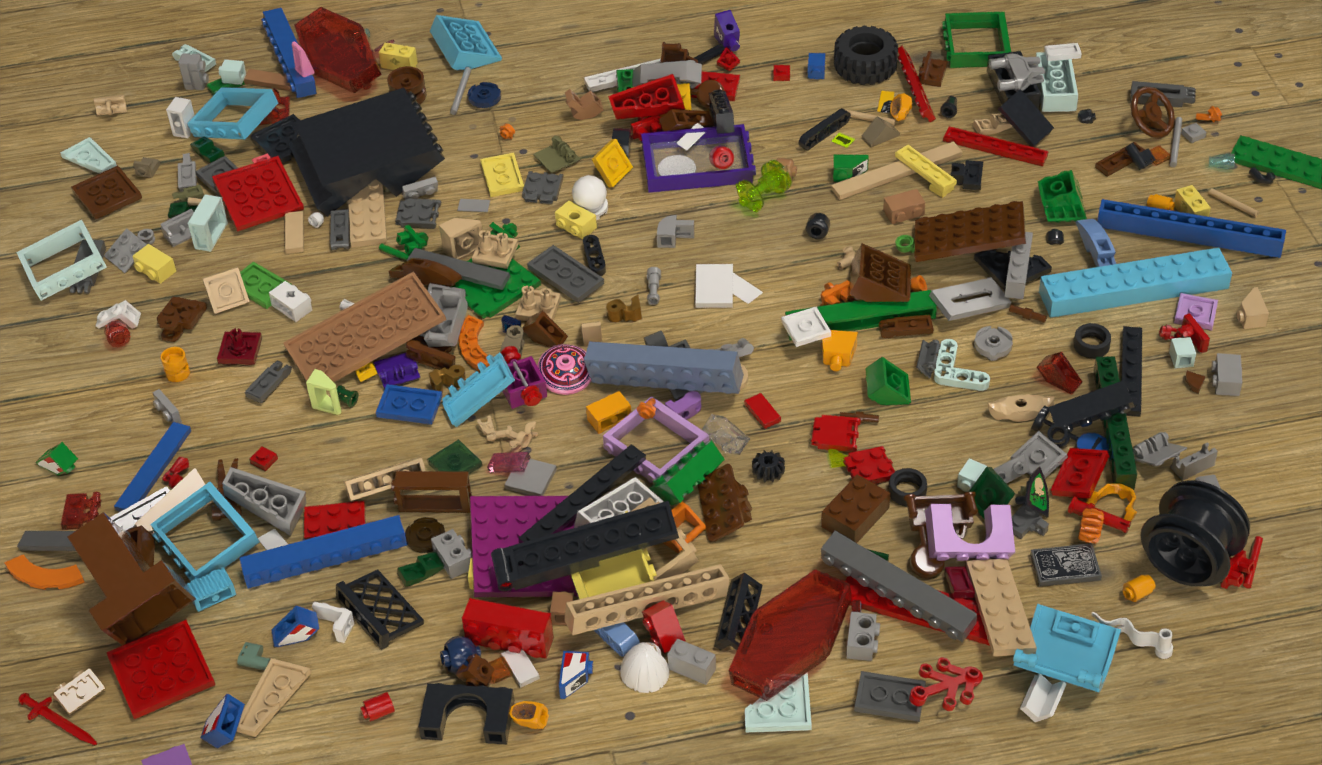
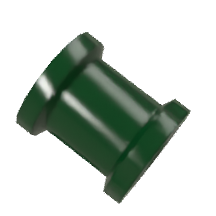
M342 385L337 387L339 402L341 401L349 407H354L358 401L359 393L355 390H347Z

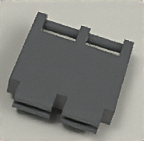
M529 171L522 192L525 202L537 203L538 200H541L540 203L553 204V201L558 199L564 175L548 174L546 172L539 174Z
M411 198L400 201L399 212H397L395 220L396 225H401V228L410 225L412 228L435 229L437 225L435 221L439 216L438 208L442 202L436 199Z

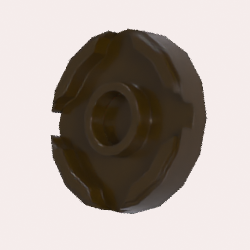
M418 518L406 528L405 537L407 545L416 552H432L431 538L445 533L444 525L435 518Z

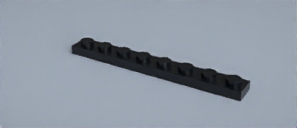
M632 444L518 537V542L523 543L560 532L576 519L579 510L601 498L646 460V454Z

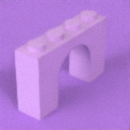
M930 504L925 510L929 558H937L938 561H945L949 558H957L958 561H965L969 558H976L977 560H988L989 558L1008 560L1015 553L1010 505H990L984 511L986 538L980 544L967 543L956 534L953 527L951 504Z

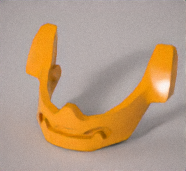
M1120 483L1106 484L1098 492L1094 491L1091 499L1086 501L1088 504L1093 503L1095 505L1100 498L1107 494H1118L1120 499L1127 498L1129 501L1125 509L1124 519L1132 522L1137 514V511L1133 509L1136 500L1134 490Z

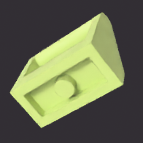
M314 369L306 382L312 408L336 415L341 414L336 384L321 370ZM326 390L330 392V397L327 395Z

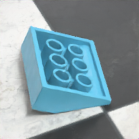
M436 15L430 33L453 69L465 70L466 67L473 69L501 61V55L479 21Z

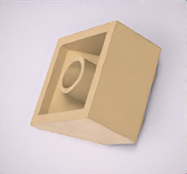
M453 218L439 225L443 252L448 257L462 260L474 254L480 242L479 232L482 230L480 220Z

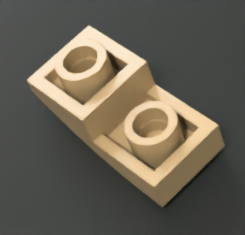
M1001 113L991 114L990 119L974 120L973 122L976 132L983 135L999 133L1012 127Z

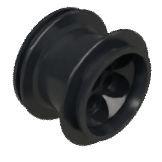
M1181 481L1174 484L1161 497L1159 515L1149 518L1142 526L1140 534L1141 543L1150 562L1164 576L1187 586H1212L1222 582L1227 577L1230 571L1229 557L1237 555L1246 546L1250 534V521L1239 502L1221 488L1202 481Z

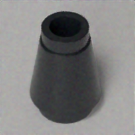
M949 96L940 108L945 118H952L957 114V98L954 96Z

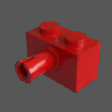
M663 600L642 611L644 616L643 624L651 635L650 642L656 644L661 652L665 654L670 651L677 639L686 642L672 604Z

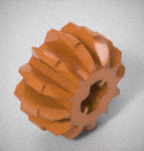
M1086 508L1083 511L1078 533L1080 541L1095 544L1099 541L1104 519L1102 511L1092 508Z

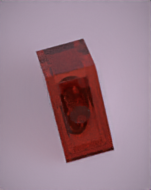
M1063 352L1047 355L1036 367L1047 383L1069 394H1073L1083 382Z

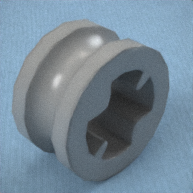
M151 229L139 231L137 236L144 243L151 245L155 242L154 233Z

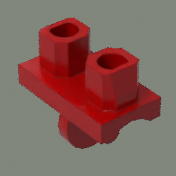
M659 115L646 119L638 117V121L631 124L633 140L638 138L642 142L641 134L663 132L659 121L661 117Z
M1242 550L1232 558L1229 557L1230 571L1221 583L1222 588L1227 589L1230 585L1240 587L1244 581V574L1241 572L1251 574L1254 571V561L1246 558V551Z

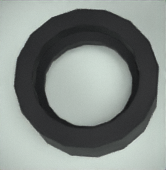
M1096 323L1083 324L1078 327L1074 337V348L1077 353L1092 359L1103 357L1108 353L1111 344V334L1107 328ZM1085 337H1096L1103 341V343L1090 345L1082 341V339Z
M902 468L895 471L889 479L891 499L898 505L906 507L905 495L926 496L927 479L924 474L912 468ZM902 482H912L918 485L920 489L912 493H906L897 489L896 486Z

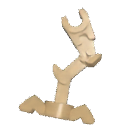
M487 416L488 421L485 423L477 419L479 429L483 435H487V441H495L497 438L504 437L515 440L510 441L514 459L518 457V452L522 448H526L529 445L532 437L538 436L537 432H531L536 426L535 421L525 425V432L520 431L516 433L509 425L507 430L495 431L491 416Z

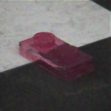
M528 452L493 453L487 468L490 473L525 472L531 457Z

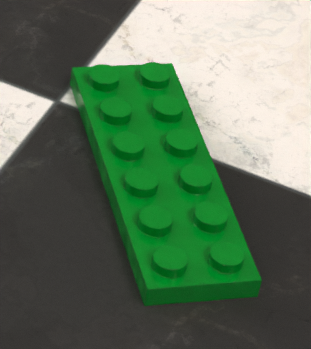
M1240 135L1229 156V162L1249 168L1255 167L1259 171L1272 172L1276 176L1322 189V159L1242 135Z

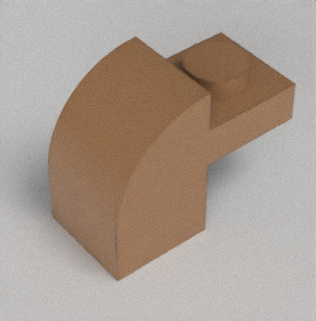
M571 89L565 92L566 104L571 109L572 116L576 119H590L604 110L601 100L591 90L581 98Z

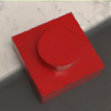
M774 65L773 81H790V65Z
M261 446L249 460L252 465L267 471L278 460V456L273 451Z

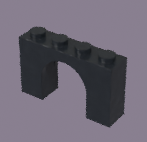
M427 683L418 726L421 739L442 741L448 716L459 707L471 705L479 707L486 712L484 725L485 743L507 745L512 720L510 709L515 702L513 689L506 687L495 688L465 686L462 684Z

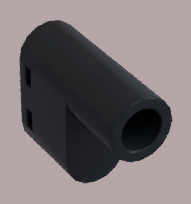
M1134 143L1125 147L1126 152L1139 170L1151 165L1156 160L1149 148L1139 152Z

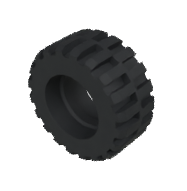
M856 26L851 30H845L836 39L834 67L841 77L843 76L844 80L851 81L853 84L874 85L877 82H883L884 79L887 80L896 71L898 44L888 31L885 32L884 29H878L876 26Z

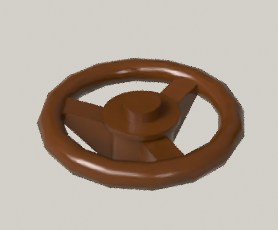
M1145 86L1137 89L1132 96L1130 104L1135 124L1144 134L1150 137L1163 138L1168 136L1174 128L1175 122L1174 109L1169 99L1163 92L1153 87ZM1145 93L1151 94L1143 108L1138 110L1137 104L1140 96ZM1158 98L1164 104L1167 111V124L1161 120L1162 111L1157 105ZM1147 126L1152 127V128H1155V129H1158V130H1161V131H1160V132L1153 131V130H1151L1150 128H1148Z

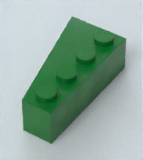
M712 440L705 443L703 441L697 443L693 447L694 451L680 457L681 462L666 469L667 473L664 476L660 475L652 481L653 485L649 489L663 502L669 501L670 506L681 503L684 500L683 496L690 494L694 490L693 487L705 479L704 474L706 476L712 473L725 460Z

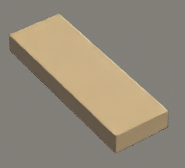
M303 211L285 214L286 254L304 252Z

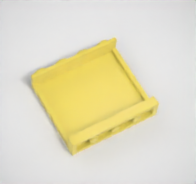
M647 548L601 560L598 567L571 574L579 599L655 581L653 577L657 576L653 564L649 565L647 562L651 560Z

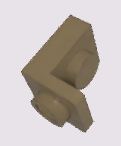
M143 157L141 162L134 161L133 166L136 176L153 178L160 166V161Z

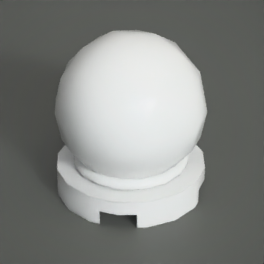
M591 175L579 178L572 188L573 203L595 214L596 220L600 219V216L604 213H607V190L603 181Z

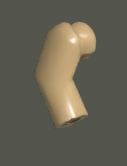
M847 246L843 249L845 253L844 258L837 262L840 270L852 264L856 254L852 246Z

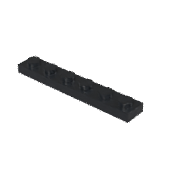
M1123 326L1121 381L1125 380L1134 407L1126 413V416L1141 417L1142 328Z

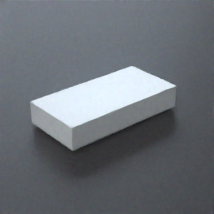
M1078 43L1044 47L1047 61L1078 59L1082 55Z
M509 650L501 653L504 662L520 688L540 679L538 672L523 650L520 653L510 652Z

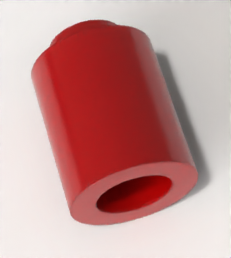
M388 692L362 701L363 706L360 707L363 718H368L370 722L395 712Z

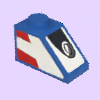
M295 606L272 629L274 646L281 647L307 641L319 630L317 612Z
M563 651L559 681L560 699L567 698L588 683L589 674H593L594 666L593 661H590L589 652Z
M226 694L207 718L200 738L216 748L232 742L245 704Z

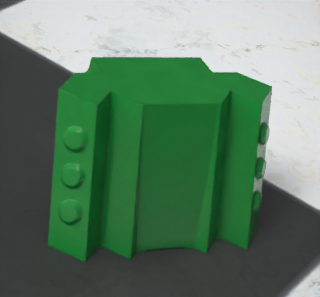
M1072 170L1062 171L1058 175L1047 176L1038 181L1041 201L1048 222H1076L1077 220L1087 219L1079 181L1076 180Z

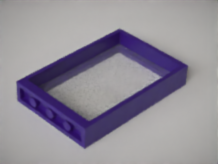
M744 124L734 125L735 132L717 134L715 127L641 134L648 192L753 183L756 167L752 165L754 164L753 153L750 154L752 152L751 142H747L749 141V131H745ZM705 132L688 150L677 144L686 133ZM724 146L731 149L734 154V162L728 169L723 170L712 166L709 154L713 148Z

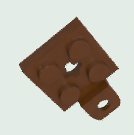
M173 296L157 316L159 327L164 328L161 333V339L175 342L184 333L183 328L192 330L206 311L207 303Z

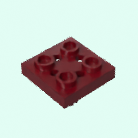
M236 328L230 332L225 331L217 356L218 364L255 365L262 341L261 332H242L239 328L237 329L238 332Z

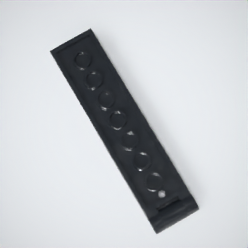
M669 501L509 547L497 548L491 552V558L498 589L500 591H509L513 588L518 590L598 567L601 560L678 539L679 535Z

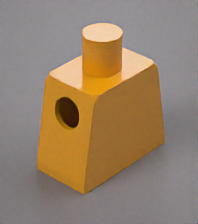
M831 330V337L821 339L823 363L830 365V369L833 371H840L842 366H850L857 348L858 332Z

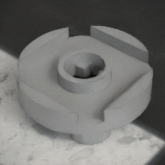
M986 326L976 333L974 348L981 355L987 357L988 360L995 361L1010 353L1013 346V338L1011 333L1005 328L991 329V326Z

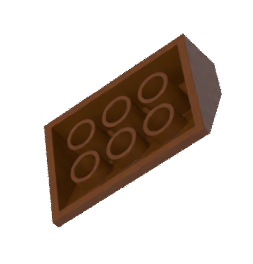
M861 243L852 260L849 294L857 300H864L866 302H909L911 264Z

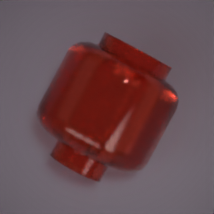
M114 320L105 326L104 335L111 346L123 347L129 342L131 335L124 322Z

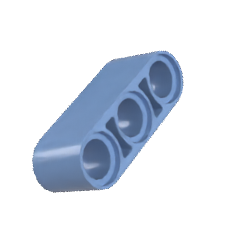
M624 622L594 630L620 656H624L632 647L640 643L637 635Z

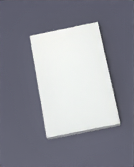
M696 264V308H733V264Z

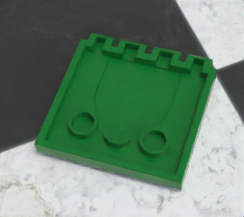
M512 258L507 269L482 265L510 273V278L503 290L462 279L451 287L465 289V299L468 307L484 319L486 317H493L521 299L524 286H528V288L532 286L536 289L541 286V281Z

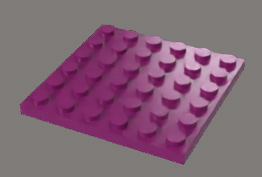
M470 496L474 597H552L553 592H568L578 596L571 574L518 590L513 588L509 591H500L491 558L493 550L519 544L518 537L568 496ZM576 519L561 531L574 528Z

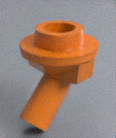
M1211 106L1208 114L1197 113L1196 120L1220 121L1222 113L1218 107Z
M650 398L646 403L641 402L638 405L637 411L642 418L649 419L655 416L656 407L654 405L656 400Z

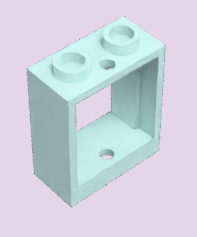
M204 195L189 220L188 226L195 249L211 252L227 226L228 222L221 197Z

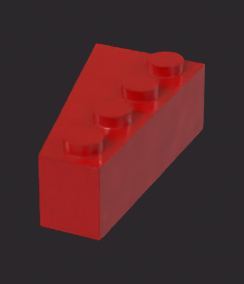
M673 74L608 96L616 120L662 115L671 109L685 110Z

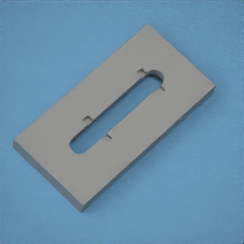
M992 277L931 290L929 295L948 321L1009 308L1011 305V301L1005 297L1004 292ZM982 293L991 294L990 297L984 296L980 298L966 300V302L962 301L955 303L952 301L955 299H960Z

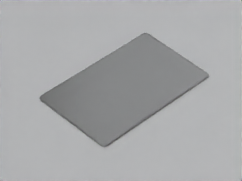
M460 199L458 211L488 212L490 200Z

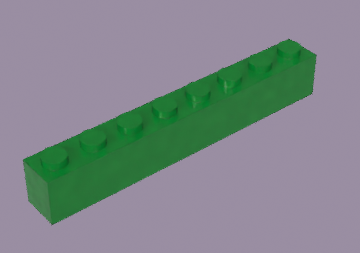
M931 290L910 293L909 302H866L859 300L819 306L817 309L830 330L856 331L879 327L880 321L897 317L931 315V319H935L937 305L929 296ZM810 308L786 311L785 316Z

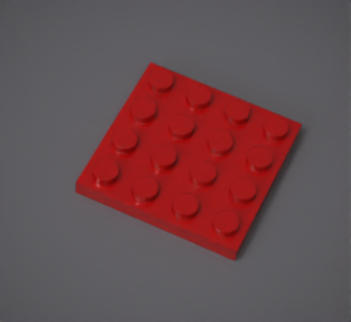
M279 156L212 176L213 183L237 231L284 217L289 212L304 210V205Z
M187 620L106 652L134 719L216 685Z

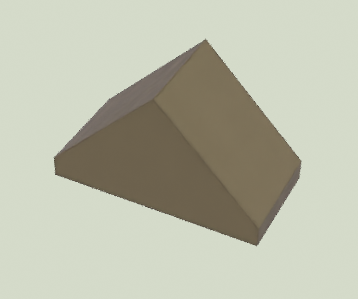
M877 116L862 134V139L870 147H874L900 136V132L892 124Z

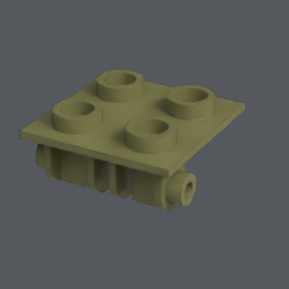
M553 136L551 146L533 154L551 174L581 160L575 154V151L571 150L570 146L562 141L560 136Z

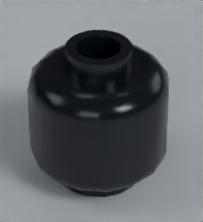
M823 213L812 214L806 224L807 234L814 239L824 238L830 228V220Z

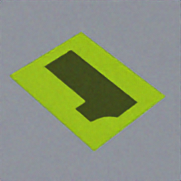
M838 133L832 142L848 148L855 139Z

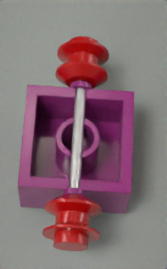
M515 346L505 347L501 354L515 381L502 392L511 409L522 405L535 406L539 404L543 398L547 397L546 381L533 357L521 359V355Z

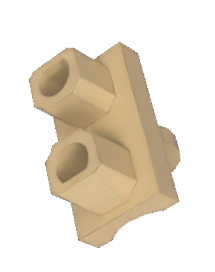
M124 95L93 99L97 115H113L114 113L127 112Z

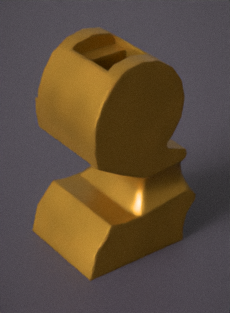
M639 295L631 298L630 306H626L620 299H614L606 305L607 318L610 322H620L622 319L625 322L628 320L636 322L642 319Z
M453 365L449 370L445 367L440 370L434 369L429 373L431 388L435 391H442V393V384H446L449 387L453 385L458 389L460 386L457 380L460 378L466 380L465 368L461 365Z

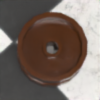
M410 66L400 67L388 75L389 92L405 88L408 92L412 91L417 97L415 101L419 104L426 99L424 75L418 68Z

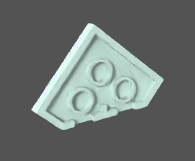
M808 671L785 672L780 677V680L773 686L768 687L753 705L750 704L746 707V733L812 730Z

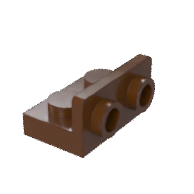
M928 51L927 56L923 57V67H920L919 70L921 84L941 87L948 61L931 59L932 51Z

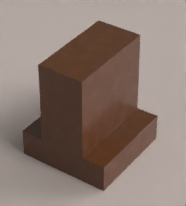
M104 512L67 536L107 597L92 607L89 612L100 629L122 646L140 639L196 600L185 581L162 560L150 568L129 535Z

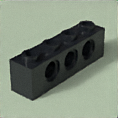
M714 90L708 93L710 115L717 134L735 132L733 110L726 92Z

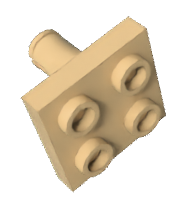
M481 230L479 232L480 242L472 256V263L507 269L517 249L518 239L508 238V235L505 233L503 237V233L491 235L490 231Z
M524 286L522 288L523 296L515 314L516 320L527 321L529 317L542 310L554 320L561 301V293H554L551 289L546 291V288L539 291L534 290L532 286L529 288Z

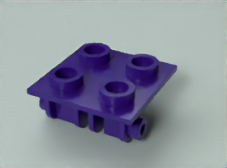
M406 353L373 362L384 389L387 384L399 385L421 378L417 370V363L411 358H407Z

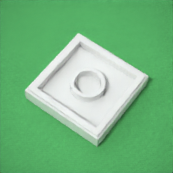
M817 307L781 317V322L796 347L831 337V330Z

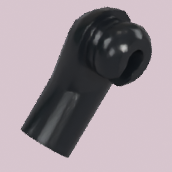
M1255 167L1249 170V174L1258 183L1269 185L1276 178L1272 172L1263 175Z

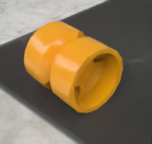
M170 347L162 352L161 362L166 378L171 382H181L187 379L190 375V368L184 350L180 347Z

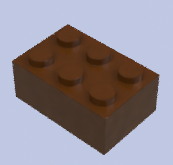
M857 474L822 511L821 527L832 534L834 531H837L858 543L889 509L890 492Z

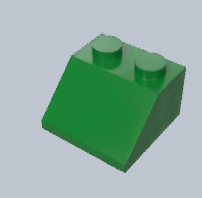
M884 357L879 358L865 368L867 395L872 401L880 405H909L911 403L909 376L906 372Z

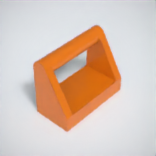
M683 501L671 510L676 528L685 520L695 526L686 535L685 541L687 544L692 542L706 529V525ZM675 540L664 542L666 546L677 553L683 550Z

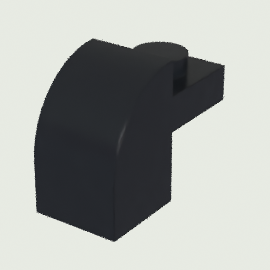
M614 128L612 139H617L626 156L630 157L631 142H633L631 129Z

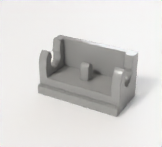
M192 209L160 224L164 238L172 247L192 238L188 222L194 214Z
M1207 442L1202 445L1200 451L1181 460L1179 456L1175 457L1170 468L1183 481L1214 466L1218 451L1212 448L1209 452V443Z

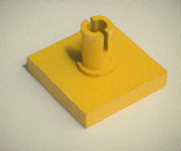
M611 139L591 159L608 188L614 187L633 168L617 139Z

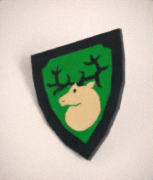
M1038 467L1033 471L1026 483V495L1016 497L1015 502L1017 505L1025 504V506L1048 518V488L1041 467Z

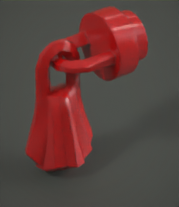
M1166 324L1165 326L1162 325L1159 330V336L1164 340L1190 337L1194 334L1193 327L1190 324L1183 325L1178 329ZM1171 331L1176 332L1174 336H1170Z
M179 457L163 475V481H169L171 489L183 479L178 473L189 468L188 458Z

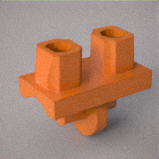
M847 280L839 285H833L831 282L824 285L825 290L821 293L822 304L820 306L839 304L842 300L845 303L854 301V297L849 294L850 282Z

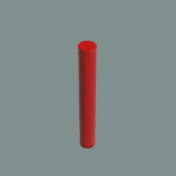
M1256 536L1254 539L1250 560L1254 561L1255 569L1251 574L1246 573L1243 582L1245 588H1251L1263 542V538L1260 536Z

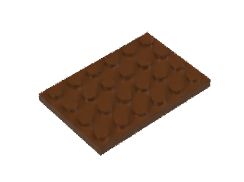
M1012 201L1003 205L994 204L990 207H977L973 210H960L951 214H939L934 217H921L915 220L914 257L916 262L1026 244L1023 201Z

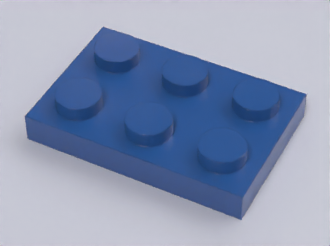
M387 384L376 410V416L378 418L432 425L443 397L442 391Z

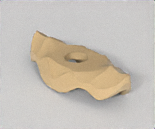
M1031 394L1007 396L993 402H988L987 406L992 417L996 420L1009 419L1023 422L1036 418L1044 405L1047 407L1053 406L1054 396ZM1024 403H1026V406H1024V407H1019V406L1016 405V404H1024Z

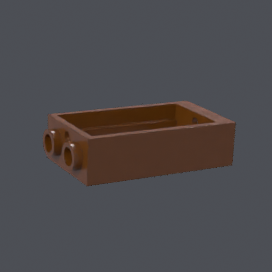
M396 471L395 479H392L391 489L395 491L394 504L398 505L399 512L470 513V496H472L469 472ZM403 490H459L460 495H404Z

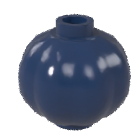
M452 637L444 644V650L440 651L443 668L447 667L450 673L456 675L462 664L468 666L469 662L466 659L469 656L477 654L481 657V650L479 646H475L467 637Z

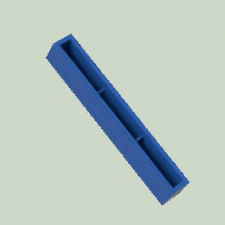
M282 8L263 11L262 26L265 28L266 35L269 37L270 44L273 46L282 71L286 75V80L290 83L291 92H295L297 98L317 94L313 75L303 77L295 70L292 42L295 41L297 44L298 42Z
M397 515L239 557L248 589L388 550L398 549L407 546L400 516Z

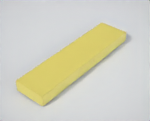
M910 145L895 152L897 159L942 192L956 185L957 180Z

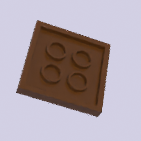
M119 166L71 186L72 192L94 220L142 199L140 191Z

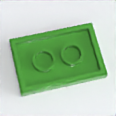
M252 262L240 272L248 298L265 309L271 306L269 292L286 281L255 262Z

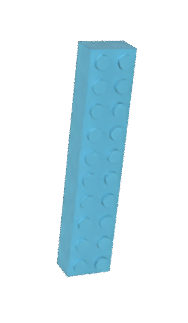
M1213 248L1041 276L1039 294L1049 317L1053 318L1180 297V293L1193 295L1229 289L1232 271L1220 248Z

